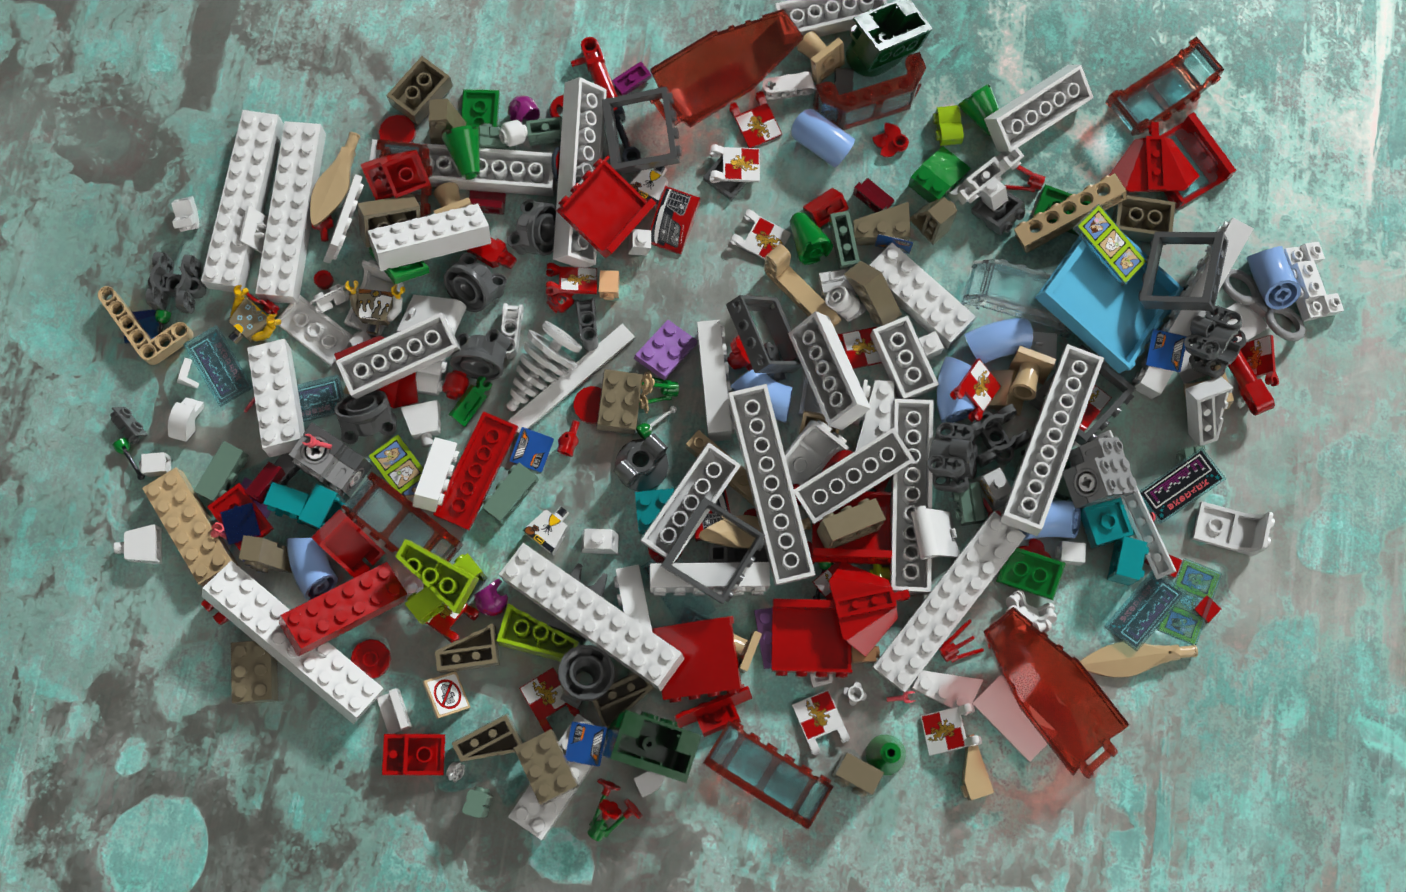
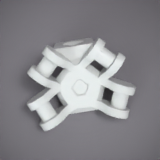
M1019 589L1006 598L1008 609L1005 613L1008 617L1013 618L1012 624L1014 625L1008 639L1015 643L1027 646L1033 635L1049 632L1052 629V623L1057 620V615L1054 613L1055 606L1052 603H1046L1038 608L1032 607L1027 604L1024 592ZM1024 632L1026 638L1018 639L1015 634Z

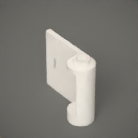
M413 294L397 332L442 312L446 316L455 335L467 307L463 302L456 299Z
M926 506L915 507V511L911 512L920 559H931L939 556L957 558L960 554L951 512L926 509Z

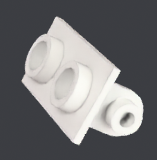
M337 284L329 288L330 292L326 294L321 292L313 296L314 300L310 304L315 303L314 310L317 314H322L333 308L331 300L335 302L336 306L348 301L349 291H344L345 284L342 286Z

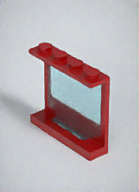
M1194 112L1189 114L1184 122L1162 134L1175 142L1200 175L1185 191H1164L1168 201L1175 202L1176 209L1228 180L1237 171Z

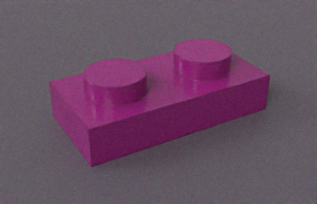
M640 61L613 79L612 83L621 96L627 95L651 79L652 74Z

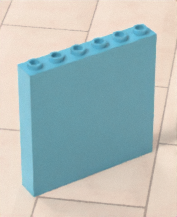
M1083 232L1035 297L1094 352L1103 357L1104 361L1118 373L1125 370L1129 371L1135 366L1136 358L1143 354L1145 345L1151 341L1153 330H1158L1163 324V318L1171 312V310L1145 309L1139 301V292L1143 287V274L1147 270L1146 262L1125 283ZM1124 234L1146 261L1148 255ZM1158 266L1152 296H1180L1184 288Z

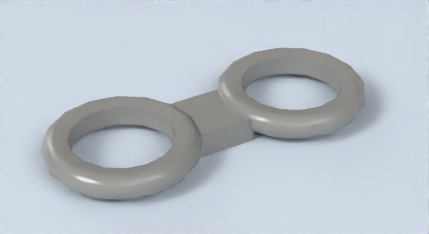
M1237 269L1230 270L1222 284L1223 290L1230 298L1238 303L1249 305L1248 307L1262 318L1265 317L1269 328L1282 339L1299 341L1304 337L1306 331L1304 323L1294 311L1288 307L1278 310L1271 309L1263 300L1255 281L1248 274ZM1229 277L1243 281L1249 287L1251 296H1244L1238 293L1231 286ZM1274 313H1279L1289 318L1296 327V333H1291L1281 328L1274 318Z

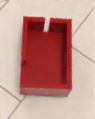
M340 509L311 537L354 578L370 569L362 561L364 557L374 565L385 554Z

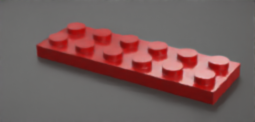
M483 411L449 481L448 489L443 493L445 496L442 506L438 505L436 512L433 514L435 517L470 531L519 429L517 425Z

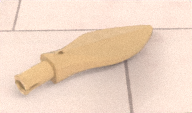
M349 132L345 146L341 147L336 159L318 178L314 186L310 202V218L314 227L326 220L339 207L347 195L350 185L351 167L356 156L355 149L361 137L355 132Z
M736 516L761 532L757 516ZM809 518L801 519L804 530H810L811 523ZM725 519L705 528L699 534V538L704 541L733 548H749L755 539Z
M1126 641L1107 645L1080 660L1076 666L1080 670L1101 676L1131 677L1166 662L1177 661L1180 658L1197 657L1198 649L1196 645L1162 646L1141 643L1135 648Z

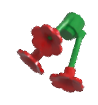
M599 778L597 782L603 786L602 797L589 824L591 827L587 832L596 841H601L603 836L607 838L621 822L632 815H635L638 819L643 816L637 806L628 798L624 800L627 809L622 813L616 802L606 799L611 790L618 791L621 787L611 781ZM602 811V819L600 820L598 819L600 812ZM609 818L617 820L607 829L606 820H609Z

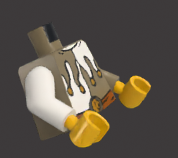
M354 280V287H351L349 281H347L345 288L350 291L351 307L356 317L362 323L368 324L366 331L368 334L377 335L379 325L389 326L390 321H393L401 312L403 299L401 295L405 292L404 286L400 288V292L396 289L397 284L391 288V292L358 289L356 291L358 281Z

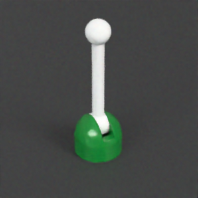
M671 406L669 411L651 424L642 423L638 425L636 431L639 436L644 440L647 439L652 433V427L671 413H676L677 408Z

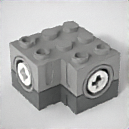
M312 422L289 453L293 458L292 462L302 469L303 472L311 477L313 476L326 487L329 485L334 492H337L342 497L345 494L351 497L362 482V478L366 476L372 467L363 456ZM305 434H311L320 442L331 444L332 448L327 449L320 446L309 448L302 442L309 443L311 438L306 437Z
M1118 437L1098 438L1070 451L1068 459L1071 468L1063 471V476L1075 509L1089 507L1120 497L1124 498L1138 492L1136 480L1130 471V463L1124 455L1123 444Z

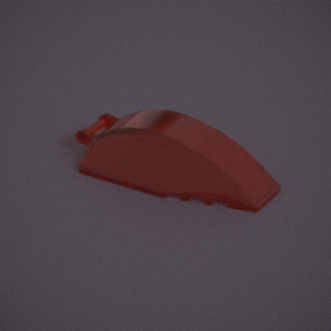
M781 9L762 15V18L754 21L750 19L745 21L744 24L735 27L731 25L728 26V29L719 32L717 30L712 31L655 65L650 71L658 88L667 87L669 92L673 94L674 103L672 104V109L675 110L677 121H674L675 126L683 122L691 128L752 91L804 39V36L785 10ZM660 99L650 100V103L655 105L665 119L664 105Z
M1012 607L983 631L995 665L1022 712L1072 776L1080 769L1081 773L1090 779L1096 769L1110 757H1115L1118 754L1110 739L1129 727V723L1076 657H1071L1063 650L1064 648L1060 644L1056 645L1048 638V634L1044 631H1039L1032 625V621L1015 607ZM1103 746L1105 751L1088 765L1085 761Z

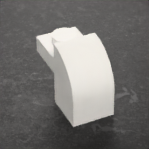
M193 196L174 200L171 203L176 217L172 221L174 229L179 228L180 232L199 228L198 211Z
M187 397L181 403L176 402L168 420V437L187 442L195 432V418L204 409V402Z
M648 771L634 778L641 796L645 797L662 786L665 776Z

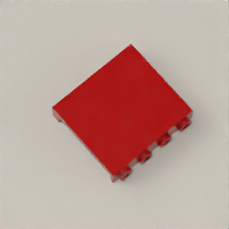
M609 156L603 160L599 158L593 164L595 169L592 172L588 170L582 176L583 182L581 184L577 182L571 188L570 192L572 194L569 197L565 195L558 203L560 207L556 210L605 259L618 248L656 204L652 198L646 201L606 162L610 158Z
M885 490L866 491L832 512L835 515L847 506L855 507L864 499L869 498V500L876 498L886 518L878 531L837 548L823 547L816 532L820 525L819 523L823 519L815 524L812 522V562L890 565L892 560L890 535L891 492H886Z
M773 598L771 672H776V676H788V673H796L797 677H807L808 673H815L816 677H828V674H836L837 678H848V674L853 672L851 670L852 646L842 638L834 601Z
M733 615L652 628V632L679 650L685 658L662 689L663 700L669 699L670 703L681 701V697H688L689 700L701 698V694H708V697L719 696L722 691H727V694L739 693V689L744 687V684H741L732 624H734Z

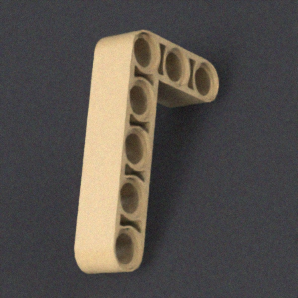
M782 244L777 245L765 256L764 271L766 275L808 317L815 311L828 316L835 327L841 322L840 316L828 307L826 302L790 267L791 254L788 249Z
M104 286L98 291V298L139 356L149 365L160 363L188 344L194 337L193 331L185 323L177 322L151 339L114 289ZM112 294V297L109 300H106L107 297ZM119 309H123L120 314H117ZM133 323L132 327L127 329V326ZM182 330H186L184 335L179 336ZM143 337V340L137 343L138 339ZM166 341H170L168 346L163 347ZM154 351V354L147 358L148 354Z

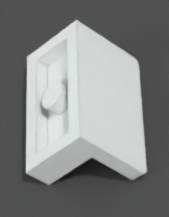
M400 689L389 690L388 694L377 698L388 734H395L412 727Z

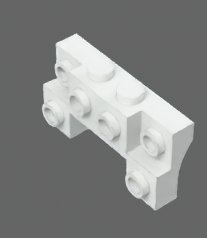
M1016 147L1012 152H1002L997 157H993L947 196L953 203H956L958 200L962 205L967 201L972 203L978 197H981L980 186L992 177L1001 181V176L1010 168L1014 170L1021 165L1020 160L1024 157L1023 153Z
M1312 242L1305 243L1300 247L1285 248L1286 259L1301 288L1296 304L1303 322L1343 312L1344 308L1338 293L1326 294L1317 270L1316 263L1325 259L1320 243Z

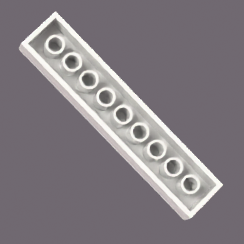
M581 77L565 82L556 210L560 207L558 204L565 195L569 197L572 194L570 192L571 188L577 182L581 184L583 182L582 176L588 170L592 172L595 169L593 164L603 157L605 120L602 99H606L607 89ZM556 212L553 260L574 267L585 268L596 265L597 250Z
M248 110L242 111L201 282L208 289L234 292L235 286L242 285V292V289L246 288L255 250L240 242L239 238L247 206L254 208L262 214L264 213L284 128V123L279 115Z
M284 122L255 293L260 300L262 299L265 302L268 299L276 303L299 304L298 298L301 292L312 224L310 218L311 195L320 175L326 132L321 124Z
M372 140L369 161L394 153L417 150L431 184L426 187L437 188L441 184L452 182L456 183L461 190L554 197L556 180L554 179L551 167L553 153L479 148L480 173L477 175V178L466 180L459 173L446 145Z
M1235 218L1228 222L1225 221L1215 231L1224 232L1229 241L1219 290L1254 229ZM1208 244L1205 252L1207 254L1197 263L1196 268L1198 270L1194 275L1190 276L1187 281L1189 286L1185 291L1181 292L1180 297H1202L1213 244ZM1171 310L1168 315L1170 320L1164 323L1160 331L1189 336L1191 335L1190 327L1193 319L1196 316L1205 317L1206 311ZM1146 356L1141 363L1143 368L1135 374L1132 382L1137 392L1153 399L1161 395L1174 371L1146 365L1148 357Z
M1069 344L1066 345L999 522L1034 536H1038L1041 532L1103 363V357Z
M767 384L729 392L727 398L760 529L765 534L763 540H765L764 545L768 561L770 562L774 585L778 586L814 577L815 571Z
M894 399V429L915 461L891 476L890 535L892 560L889 565L890 585L893 588V592L908 589L909 594L928 595L931 592V559H920L911 512L915 511L914 508L919 506H926V509H932V473L928 469L927 460L929 459L930 448L933 442V400Z
M993 512L873 665L872 669L903 693L907 691L1026 535L1017 528L999 522L1001 516L996 512Z
M524 543L499 573L500 577L507 584L660 692L685 659L679 650Z
M230 561L202 588V597L352 724L381 695L383 688L329 642L298 657L279 625L281 614L290 609L233 561Z

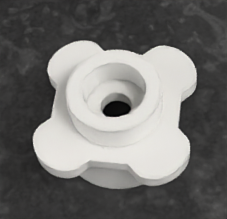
M859 682L854 683L850 688L846 687L844 689V695L848 697L849 704L852 706L867 698V694L864 693Z
M453 762L446 772L450 781L453 780L454 783L460 780L464 775L465 765H461L460 762Z

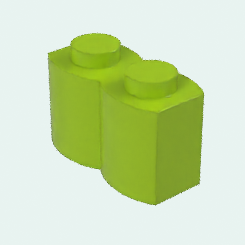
M959 105L937 107L932 116L933 124H936L938 129L935 130L936 141H939L940 146L962 144L964 133Z

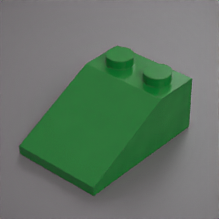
M942 146L910 177L908 186L927 202L931 203L943 197L946 198L968 174L971 168Z

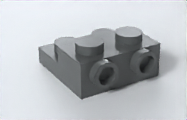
M1007 192L1008 201L995 211L989 208L982 199L971 209L973 215L986 222V226L1000 236L1004 232L1008 233L1012 229L1013 223L1016 220H1021L1025 215L1024 202Z

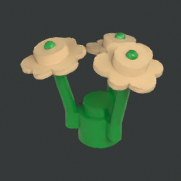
M648 369L647 372H644L640 382L643 393L640 394L639 406L647 414L649 411L648 404L672 400V397H677L679 394L678 382L652 377L651 371ZM652 387L660 388L661 394H664L662 397L649 400L645 395L652 393Z

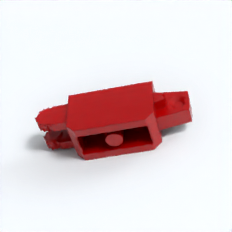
M491 238V244L467 249V252L474 254L477 260L493 269L498 268L499 265L512 269L517 261L516 257L507 251L506 244L498 238L496 240Z

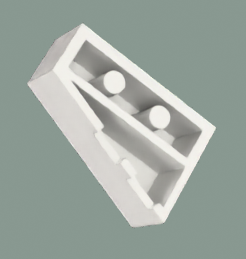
M1222 376L1185 389L1188 435L1199 446L1212 443L1219 438L1224 421L1222 415L1224 409H1227L1229 404L1227 402L1228 395L1233 390V387Z

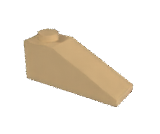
M978 745L965 747L961 779L963 785L960 788L963 797H967L968 801L994 793Z

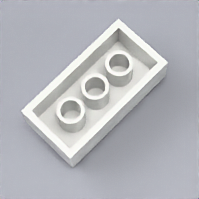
M908 316L872 330L870 334L890 381H894V390L898 399H913L937 388L939 385Z

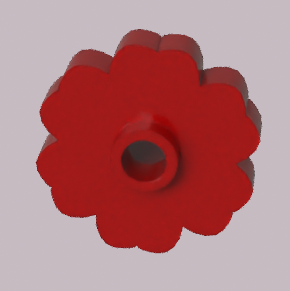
M738 335L730 343L732 352L727 357V362L734 370L746 367L750 371L753 368Z

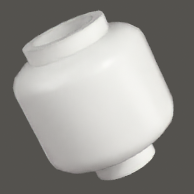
M518 120L503 123L501 129H499L501 142L509 147L525 142L526 135H528L526 126L522 125Z

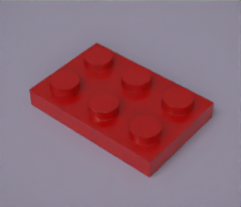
M240 483L207 506L217 521L224 526L225 532L239 550H241L244 535L263 538L274 530V527L253 499L245 494V488Z

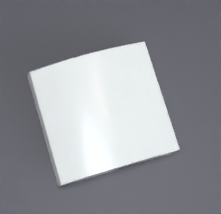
M1236 302L1226 309L1241 315L1242 327L1240 330L1244 332L1246 341L1269 328L1264 319L1248 307L1249 305ZM1231 319L1227 323L1233 325L1236 324L1238 320ZM1237 336V338H1238V341H1237V342H1239L1240 340H1242V337Z

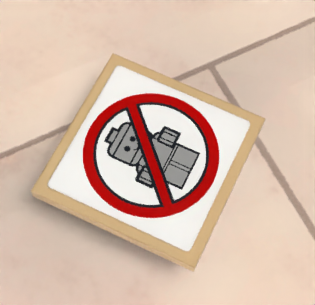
M456 671L423 681L437 719L471 708Z

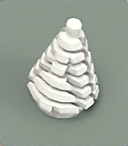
M548 321L543 323L542 328L553 338L552 341L542 337L535 331H528L527 337L532 343L525 341L524 350L529 355L521 353L520 356L521 362L526 367L518 365L516 369L524 380L515 376L513 383L518 389L511 388L510 395L512 398L506 404V408L512 412L516 411L520 402L525 404L529 401V398L526 396L527 394L533 397L539 394L535 387L541 390L548 388L549 386L544 380L555 383L559 380L555 374L564 377L568 374V370L565 367L574 370L579 366L571 356L561 350V347L564 346L578 353L582 346L569 334Z

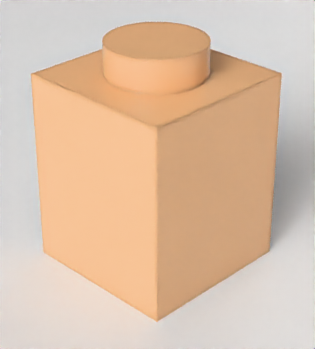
M600 270V298L604 300L619 298V271Z

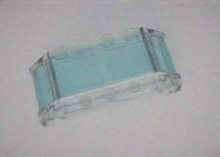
M1004 259L973 261L961 299V304L968 310L971 305L975 306L978 310L980 307L1015 317L1026 318L1029 321L1051 326L1053 331L1060 330L1059 336L1069 338L1073 333L1035 298L1051 276L1050 274L1040 269H1029L1022 264L1014 265Z

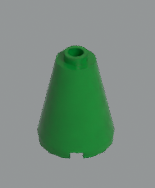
M990 84L975 91L958 105L988 136H991L984 119L999 110L993 90Z
M472 125L460 126L451 129L452 133L450 134L444 132L442 139L461 176L466 178V180L477 178V175L480 173L478 127L475 126L472 129Z
M797 212L793 214L789 222L799 261L804 265H811L819 262V258L823 255L827 257L833 249L832 241L805 213Z
M879 735L872 739L867 746V763L884 772L883 775H892L898 772L905 763V748L901 741L892 735ZM888 750L891 752V757L887 754Z

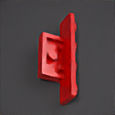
M746 686L739 689V693L720 695L714 700L700 703L697 707L683 710L674 717L679 728L698 721L702 734L706 737L740 723L741 720L735 706L752 699L749 687Z

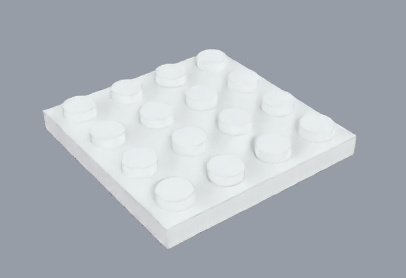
M355 174L323 262L331 264L332 259H337L343 246L345 234L350 226L351 217L356 209L357 200L364 186L361 183L362 176Z

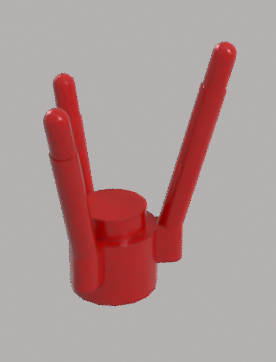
M1019 165L1016 169L1029 175L1027 184L1030 186L1004 185L1006 189L1034 193L1035 190L1040 191L1046 177Z
M971 619L965 622L939 648V652L946 663L949 661L953 663L959 659L984 651L983 648L957 655L959 653L958 649L974 640V636L957 645L954 643L950 644L972 622Z

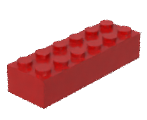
M385 562L281 614L279 625L299 657L402 604L405 601L407 592L389 563Z

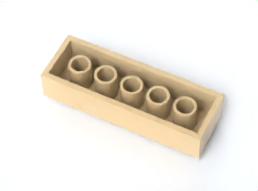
M175 467L142 488L198 585L204 587L230 561L239 566L224 539L220 536L217 538L211 536V531L213 530L211 527L214 523L183 471Z

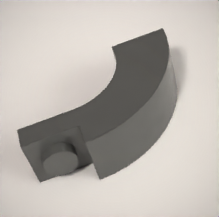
M709 544V563L741 562L749 548H733ZM763 545L760 551H755L753 555L755 558L754 562H769L765 545Z

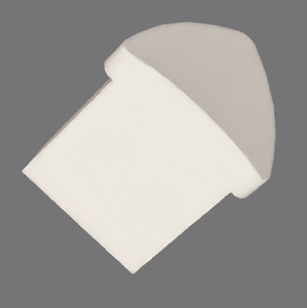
M184 358L177 383L198 389L199 383L187 378L192 360Z

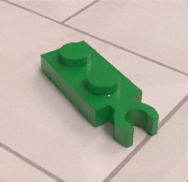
M483 376L478 377L476 386L471 384L448 414L464 427L487 396L484 392L491 389L493 385L487 381L483 386V382L486 379Z

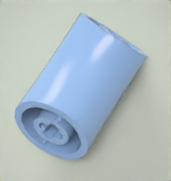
M813 109L801 112L795 119L791 129L792 137L834 168L843 161L855 142V138Z
M1282 246L1267 249L1246 257L1255 283L1268 307L1276 310L1284 309L1297 301L1301 288L1292 273Z
M1013 318L993 322L966 333L965 338L975 358L980 359L985 364L1000 357L1014 355L1019 346L1030 349L1033 341V329L1028 319Z
M945 357L938 377L937 406L942 423H955L966 419L969 413L976 408L966 395L962 399L956 398V400L950 397L951 391L960 384L972 367L952 357Z
M753 369L731 385L733 391L767 384L775 419L787 422L793 387L775 381L766 373H755Z
M1053 500L1039 535L1034 536L1019 530L1026 535L1023 540L1045 537L1076 538L1080 528L1081 508L1075 509L1073 501Z
M311 537L287 538L290 567L303 596L309 601L333 589L337 584L338 578L330 565L327 552Z

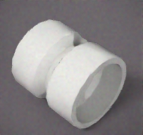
M841 285L832 287L826 294L825 302L827 306L843 318L853 317L860 308L859 299Z

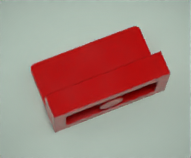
M831 188L804 205L803 209L811 215L814 223L820 228L829 222L830 214L844 212L849 207L843 193Z

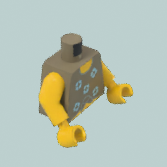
M242 285L235 286L233 291L236 296L229 323L235 330L228 337L235 344L243 337L251 343L269 339L276 325L281 324V320H275L276 314L267 316L247 297L244 298L243 296L249 292L247 288L242 289L241 292Z

